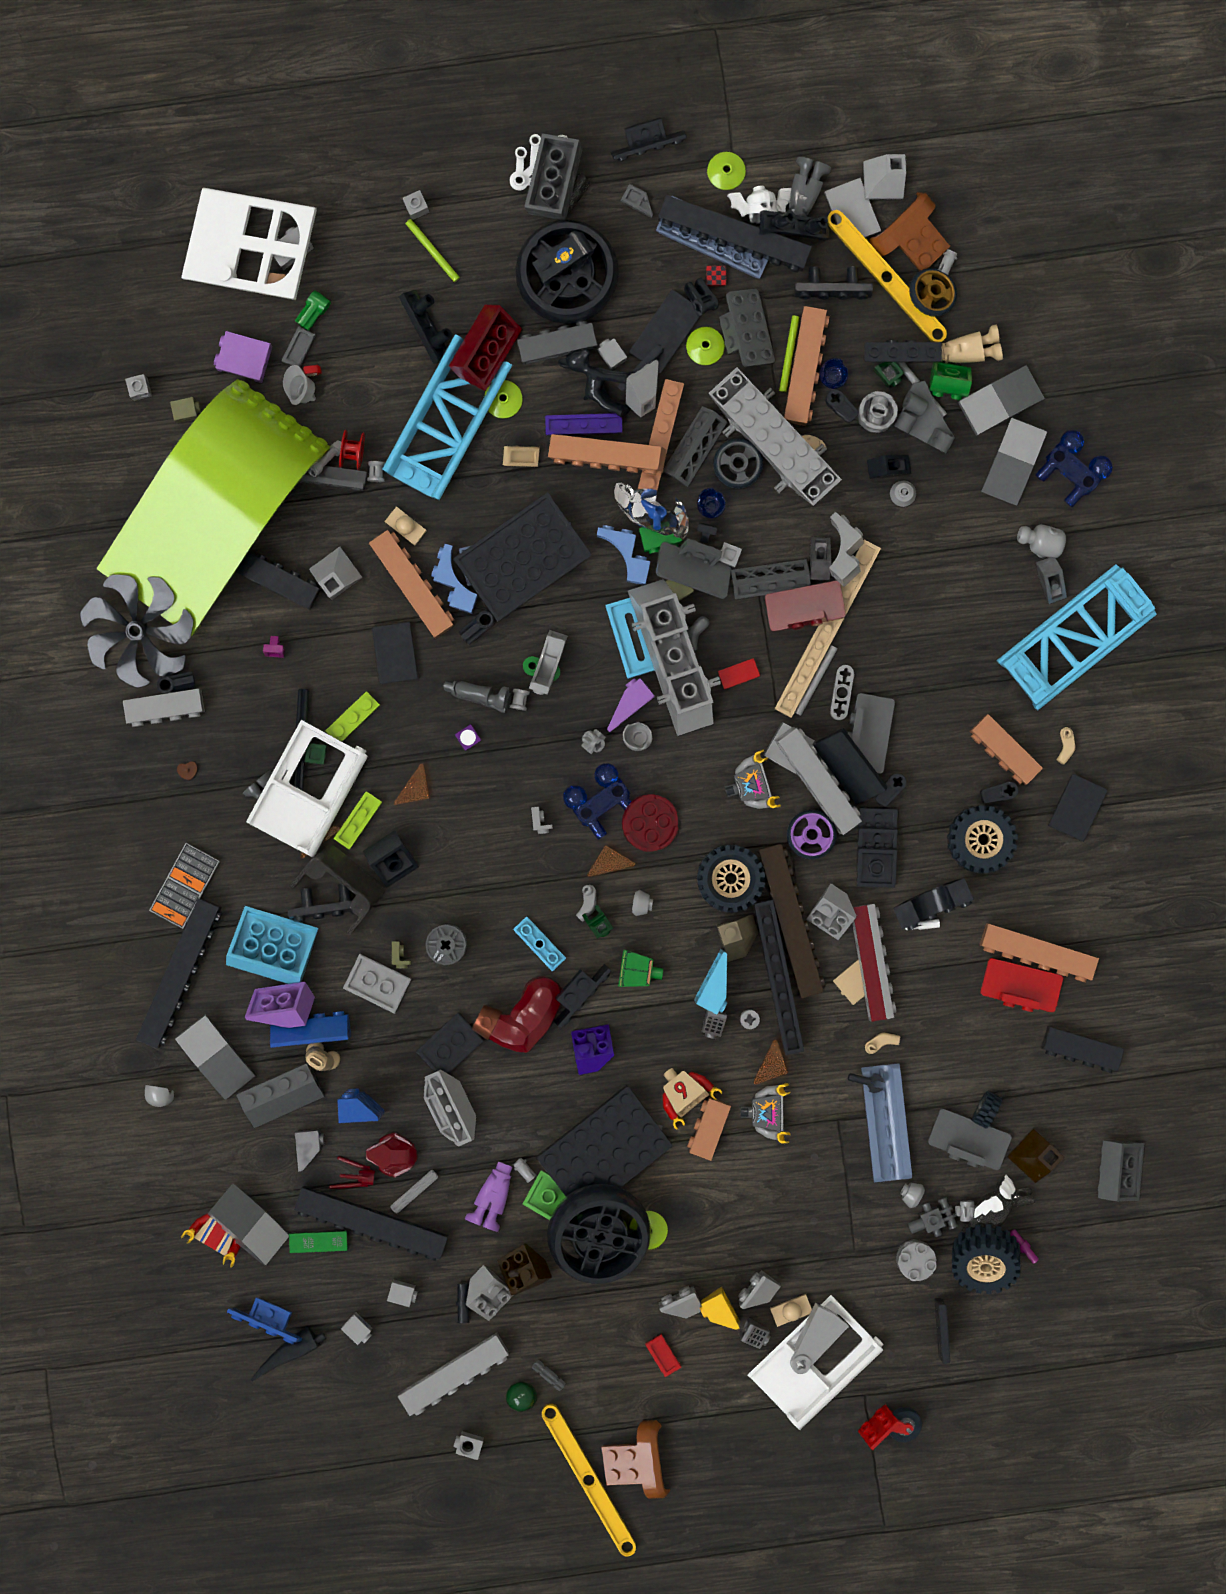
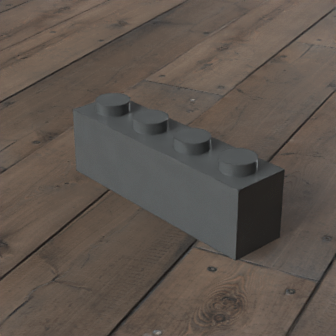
M583 321L571 328L567 325L559 327L558 331L554 332L544 330L536 336L531 334L521 336V339L517 340L522 364L527 365L566 356L584 348L588 350L597 349L592 323Z

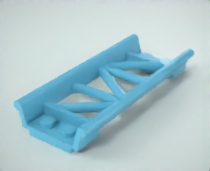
M456 334L382 470L397 480L437 500H440L512 367V364L509 362L502 363L479 408L444 391L443 389L470 384L461 378L444 381L451 369L449 364L463 342V339ZM441 398L474 415L463 437ZM433 400L454 439L422 422ZM418 429L451 446V448L408 457L404 455ZM453 455L442 475L418 463Z
M1115 564L997 659V662L1009 671L1030 697L1034 708L1038 711L1156 616L1155 607L1129 573ZM1105 587L1108 589L1107 636L1083 606ZM1117 601L1133 621L1115 635V605ZM1077 611L1099 639L1058 627V625ZM1056 634L1099 648L1080 663ZM1049 638L1073 667L1070 672L1052 686L1048 683ZM1041 639L1039 672L1024 652Z

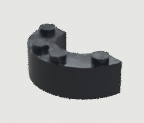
M960 878L906 900L893 909L902 929L907 928L909 931L918 927V923L924 919L929 921L938 917L937 913L944 911L948 913L955 910L957 906L964 908L971 905V901L974 898L965 878Z

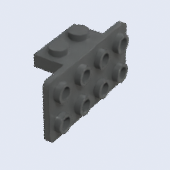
M757 289L728 292L726 298L730 312L719 317L728 354L739 351L744 367L774 363L775 357L759 291Z
M687 538L680 547L666 542L660 545L656 574L665 579L724 599L728 593L731 567L719 562L722 556L721 550Z
M860 693L856 698L854 713L850 715L849 724H852L851 732L848 731V735L875 771L881 774L884 771L895 701L890 698Z
M940 1109L928 1143L931 1146L945 1150L952 1159L960 1161V1158L967 1160V1164L978 1168V1165L999 1170L1012 1137L1006 1132L990 1126L985 1129L972 1122V1119Z

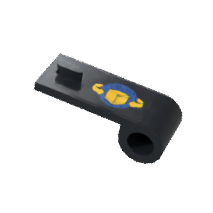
M574 231L567 236L568 239L533 262L544 283L576 261L582 262L594 254L583 232Z

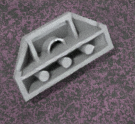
M442 1070L425 1076L424 1100L440 1133L455 1142L457 1146L474 1140L476 1114L460 1081Z

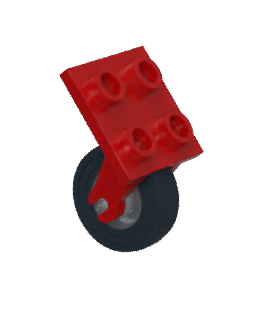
M885 1404L875 1412L872 1418L861 1426L858 1432L868 1446L874 1450L889 1434L898 1442H909L915 1439L921 1431L922 1422L917 1412L911 1408L901 1407L891 1411Z

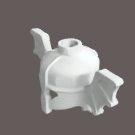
M764 186L754 187V192L747 197L746 201L741 193H730L727 195L731 200V208H736L740 212L741 217L749 214L750 223L760 224V212L763 210L786 212L785 208L789 203L791 188L780 189L777 200L775 194L766 190Z

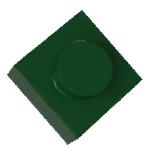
M309 743L306 748L305 762L324 765L327 746Z

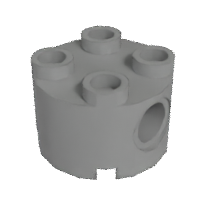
M875 391L863 398L858 408L859 424L864 429L875 433L884 432L892 426L898 411L897 404L892 396L885 392Z
M912 1239L906 1241L898 1249L896 1256L897 1266L902 1274L911 1281L927 1279L937 1267L934 1251L927 1243L921 1240Z

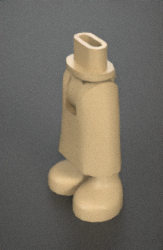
M992 325L988 334L981 336L979 331L942 343L941 361H945V363L985 361V357H993L997 361L1003 360L997 325ZM994 344L991 347L983 348V345Z
M321 1042L310 1043L306 1049V1062L309 1066L319 1071L332 1070L339 1065L340 1055L335 1051H329L328 1053L324 1051V1045Z

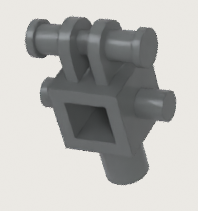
M947 1197L938 1199L942 1207L941 1209L937 1206L931 1208L929 1202L922 1204L924 1211L919 1213L920 1218L908 1223L912 1234L925 1229L927 1233L933 1232L935 1237L941 1236L940 1228L946 1226L945 1221L948 1222L949 1229L958 1227L954 1218L956 1215L951 1212L953 1208L948 1204Z

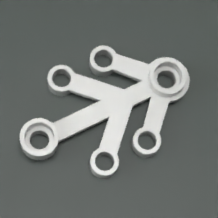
M533 134L529 140L531 144L530 166L525 171L524 158L527 155V151L524 147H518L515 151L517 158L516 172L510 177V185L515 190L521 191L528 185L530 186V176L533 173L541 137L537 134ZM532 138H538L539 142L534 144ZM523 150L525 154L524 156H519L517 152ZM517 177H521L523 179V182L521 184H518L516 182Z

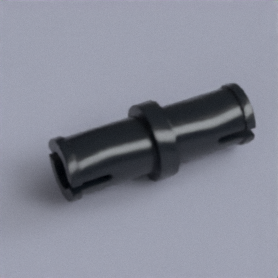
M468 1283L457 1284V1323H470L469 1307L466 1305L469 1289Z

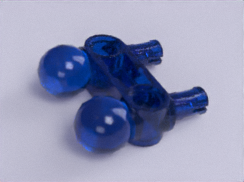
M1076 430L1066 431L1061 436L1060 443L1045 457L1046 463L1036 473V476L1043 482L1054 470H1059L1069 479L1075 488L1064 501L1071 507L1083 495L1089 496L1101 480L1108 478L1113 471L1112 462L1106 456L1094 457L1090 461L1089 467H1086L1073 455L1080 452L1084 447V438ZM1055 452L1063 453L1064 459L1062 462L1055 460ZM1085 477H1090L1092 479L1093 483L1091 487H1085L1083 485V479Z
M603 763L596 768L594 778L604 788L587 799L586 791L578 785L568 787L563 794L565 805L568 808L574 809L573 812L582 825L588 826L598 840L607 834L598 821L599 816L616 804H620L625 811L632 802L629 798L631 793L619 778L617 768L609 763ZM615 786L622 787L623 792L620 796L613 795L612 790ZM584 808H589L591 810V816L588 818H583L581 816V810Z

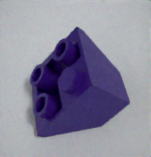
M609 1024L571 1031L579 1075L598 1072L614 1056Z

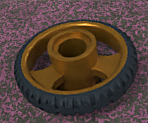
M926 268L919 271L910 283L909 294L911 301L923 314L932 317L942 316L948 313L956 303L957 290L954 281H952L950 276L936 268ZM932 276L942 280L945 283V285L939 280H932ZM919 281L923 282V284L925 285V287L921 291V299L919 298L917 293V285ZM941 298L948 302L943 308H931V305Z

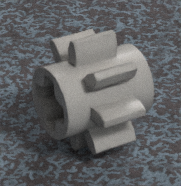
M597 729L587 731L582 737L583 744L581 746L590 754L593 751L600 752L605 746L604 739L606 737Z
M971 1200L960 1201V1206H955V1215L960 1216V1221H975L974 1213L975 1208L978 1206H974V1201Z

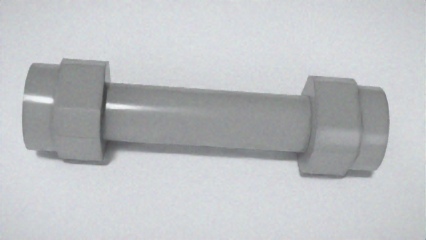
M337 440L330 446V450L308 471L311 476L316 477L319 475L323 467L335 455H340L341 441Z

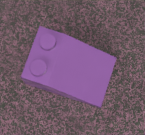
M306 982L258 988L254 990L245 1019L286 1028L306 1026L315 996Z

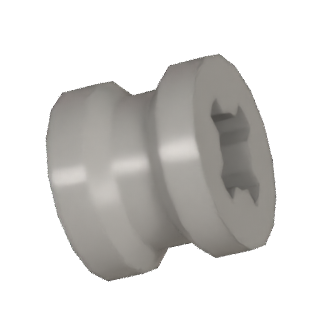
M747 1009L741 1013L740 1022L744 1028L754 1029L758 1026L760 1018L754 1010Z

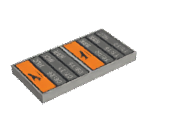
M185 843L149 911L184 929L197 899L201 898L220 861Z

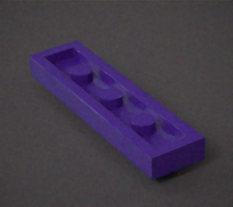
M614 413L545 416L546 436H551V434L588 435L622 433V417Z

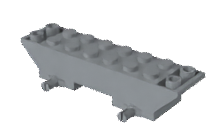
M736 367L709 392L711 398L730 423L722 433L728 438L736 430L759 450L781 477L782 481L774 487L778 493L788 486L814 506L842 480L820 457L827 448L821 444L814 450L768 401L775 392L769 388L762 394Z
M664 579L628 590L638 622L632 623L633 630L641 629L663 693L662 696L657 697V700H661L658 703L666 702L677 736L712 725V703L714 702L710 687L720 685L721 682L718 681L720 680L719 677L710 680L705 677L702 667L698 665L690 642L685 614L696 611L693 608L695 607L694 604L683 607L679 603L676 593L672 592Z

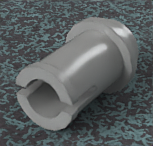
M947 249L943 253L944 257L937 270L949 275L954 260H957V253Z
M520 1158L513 1164L514 1170H517L526 1182L529 1183L537 1174L528 1166L526 1159Z

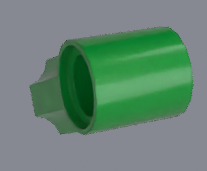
M314 290L308 297L305 307L295 319V322L309 331L318 317L323 315L329 308L331 301Z

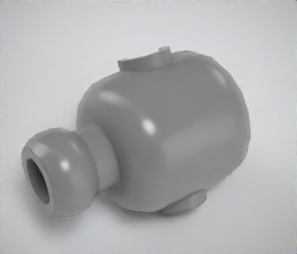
M1043 524L1037 525L1034 530L1027 526H1022L1018 531L1017 541L1021 544L1029 543L1030 550L1040 558H1058L1064 550L1066 534L1060 529Z

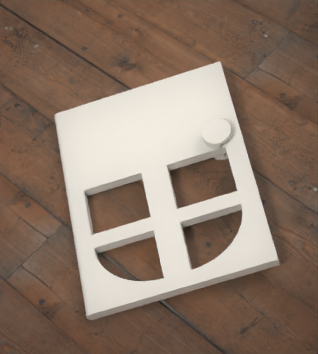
M202 188L181 278L296 300L317 209L310 206ZM251 206L274 210L267 239L245 235ZM283 212L290 214L297 222L300 232L299 245L276 241ZM241 249L264 253L257 282L237 279L236 270ZM273 255L295 259L292 269L283 279L275 283L266 284Z

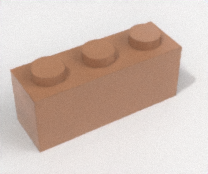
M708 1097L707 1101H703L700 1109L703 1114L701 1119L697 1118L694 1125L696 1130L695 1136H691L687 1147L690 1148L689 1153L710 1161L712 1160L731 1108L730 1104Z

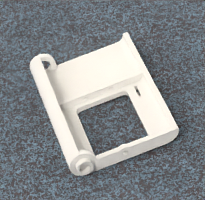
M301 720L246 822L314 858L368 757L365 754L366 750L359 746H356L354 749ZM313 737H317L345 754L322 799H317L289 783L294 770Z
M832 1295L821 1306L831 1310L836 1315H840L861 1336L862 1341L828 1374L823 1375L814 1365L806 1373L797 1374L790 1366V1360L796 1350L794 1344L808 1317L748 1374L799 1430L883 1351L882 1346L884 1344L876 1336L872 1338ZM803 1360L801 1362L797 1361L798 1367L804 1366Z

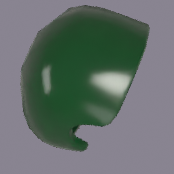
M517 1382L511 1385L506 1392L507 1404L513 1410L519 1412L527 1411L536 1403L537 1392L532 1385Z

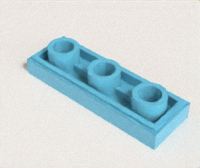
M528 917L523 919L513 929L551 971L566 959ZM538 940L543 942L542 947L536 946Z

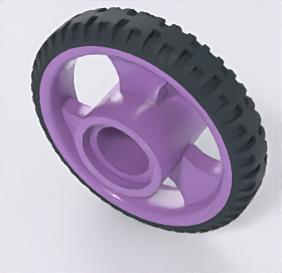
M802 811L788 825V844L802 858H821L827 855L835 845L837 837L835 824L821 811ZM806 818L808 826L802 830L801 836H793L796 824L801 819ZM818 819H822L827 824L830 831L829 838L822 837L821 829L816 826ZM809 829H814L817 832V837L814 840L807 838L806 834ZM805 842L808 844L818 843L822 850L808 853L801 850V846Z

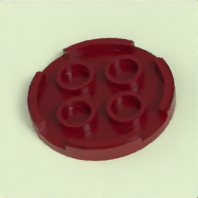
M655 794L639 796L624 811L622 818L623 833L627 841L639 850L646 852L662 850L674 840L677 834V811L674 805L662 796Z

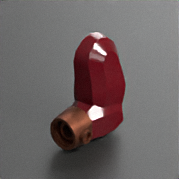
M545 976L532 978L526 983L520 1000L513 1007L510 1014H503L501 1010L484 1005L472 1030L502 1047L516 1052L527 1053L550 1029L556 1014L562 1006L555 999L562 991V988L552 978Z

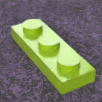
M366 691L325 730L326 733L343 742L380 704Z
M366 791L334 839L350 850L382 804V801Z

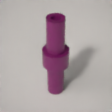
M1015 1229L1010 1231V1236L1014 1235L1017 1238L1021 1253H1025L1033 1264L1036 1263L1039 1258L1030 1249L1031 1245L1027 1240H1023Z

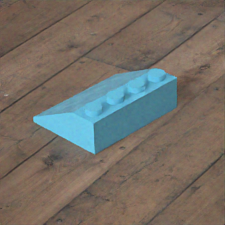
M245 906L226 956V965L287 984L302 982L318 928Z
M720 949L694 999L697 1005L716 1015L719 1011L723 1012L727 1005L725 1000L727 953Z

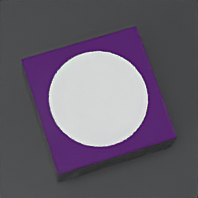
M472 725L455 734L465 751L481 741Z

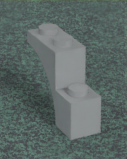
M835 512L830 518L832 525L841 537V545L838 556L829 567L830 574L845 587L861 572L860 562L852 554L864 544L863 533L857 527L853 528L849 525L850 522L844 515L840 516Z
M549 630L529 687L534 693L540 695L548 694L562 657L567 635Z

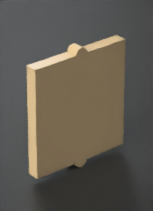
M858 959L833 980L841 990V994L845 995L852 1005L865 996Z

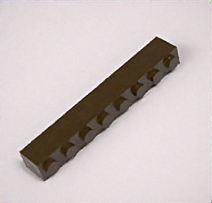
M781 844L760 849L758 852L774 902L800 998L822 993L823 987L826 986L823 976L819 977L817 969H820L818 958L813 957L812 951L815 950L813 940L808 939L807 932L810 930L807 920L803 921L801 915L804 913L802 902L798 903L796 895H799L797 884H793L791 877L794 876L791 865L787 866L785 859L789 858L787 849L782 847Z

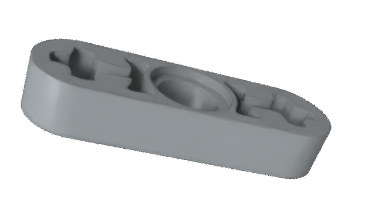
M842 665L836 672L830 707V715L835 720H842L848 714L854 678V670L848 665ZM844 669H847V672L850 673V676H847L845 683L849 682V686L838 684V680L840 682L843 680V675H840V672L844 671ZM844 687L847 690L845 698L837 696L838 688ZM835 699L841 702L846 701V705H841V710L844 711V714H841L840 717H837V713H834V709H837L839 704L835 703Z

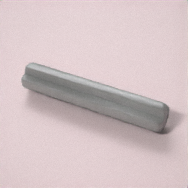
M434 1170L429 1171L391 1205L393 1212L399 1213L438 1178L437 1173Z

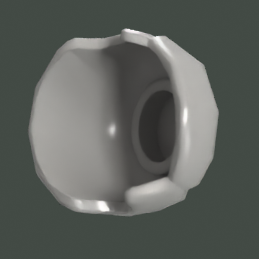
M640 722L628 724L623 731V741L633 751L647 749L653 740L650 728Z
M145 1085L144 1096L146 1101L152 1106L163 1107L173 1101L174 1091L170 1093L167 1088Z

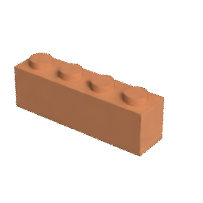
M989 714L985 715L970 730L973 734L971 738L978 744L982 743L986 747V753L992 758L995 756L1000 761L998 764L1005 771L1009 770L1014 774L1012 778L1019 785L1021 783L1027 785L1043 769Z

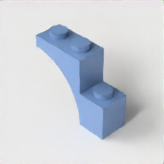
M603 525L602 528L598 527L597 537L612 543L624 557L627 566V582L646 585L650 561H647V557L638 555L632 558L636 535L632 534L633 531L622 529L621 532L614 531V527Z
M445 544L444 548L440 547L437 556L440 561L438 566H434L431 576L434 577V582L455 588L454 591H450L447 602H450V607L472 614L478 595L467 590L457 580L452 568L453 546Z

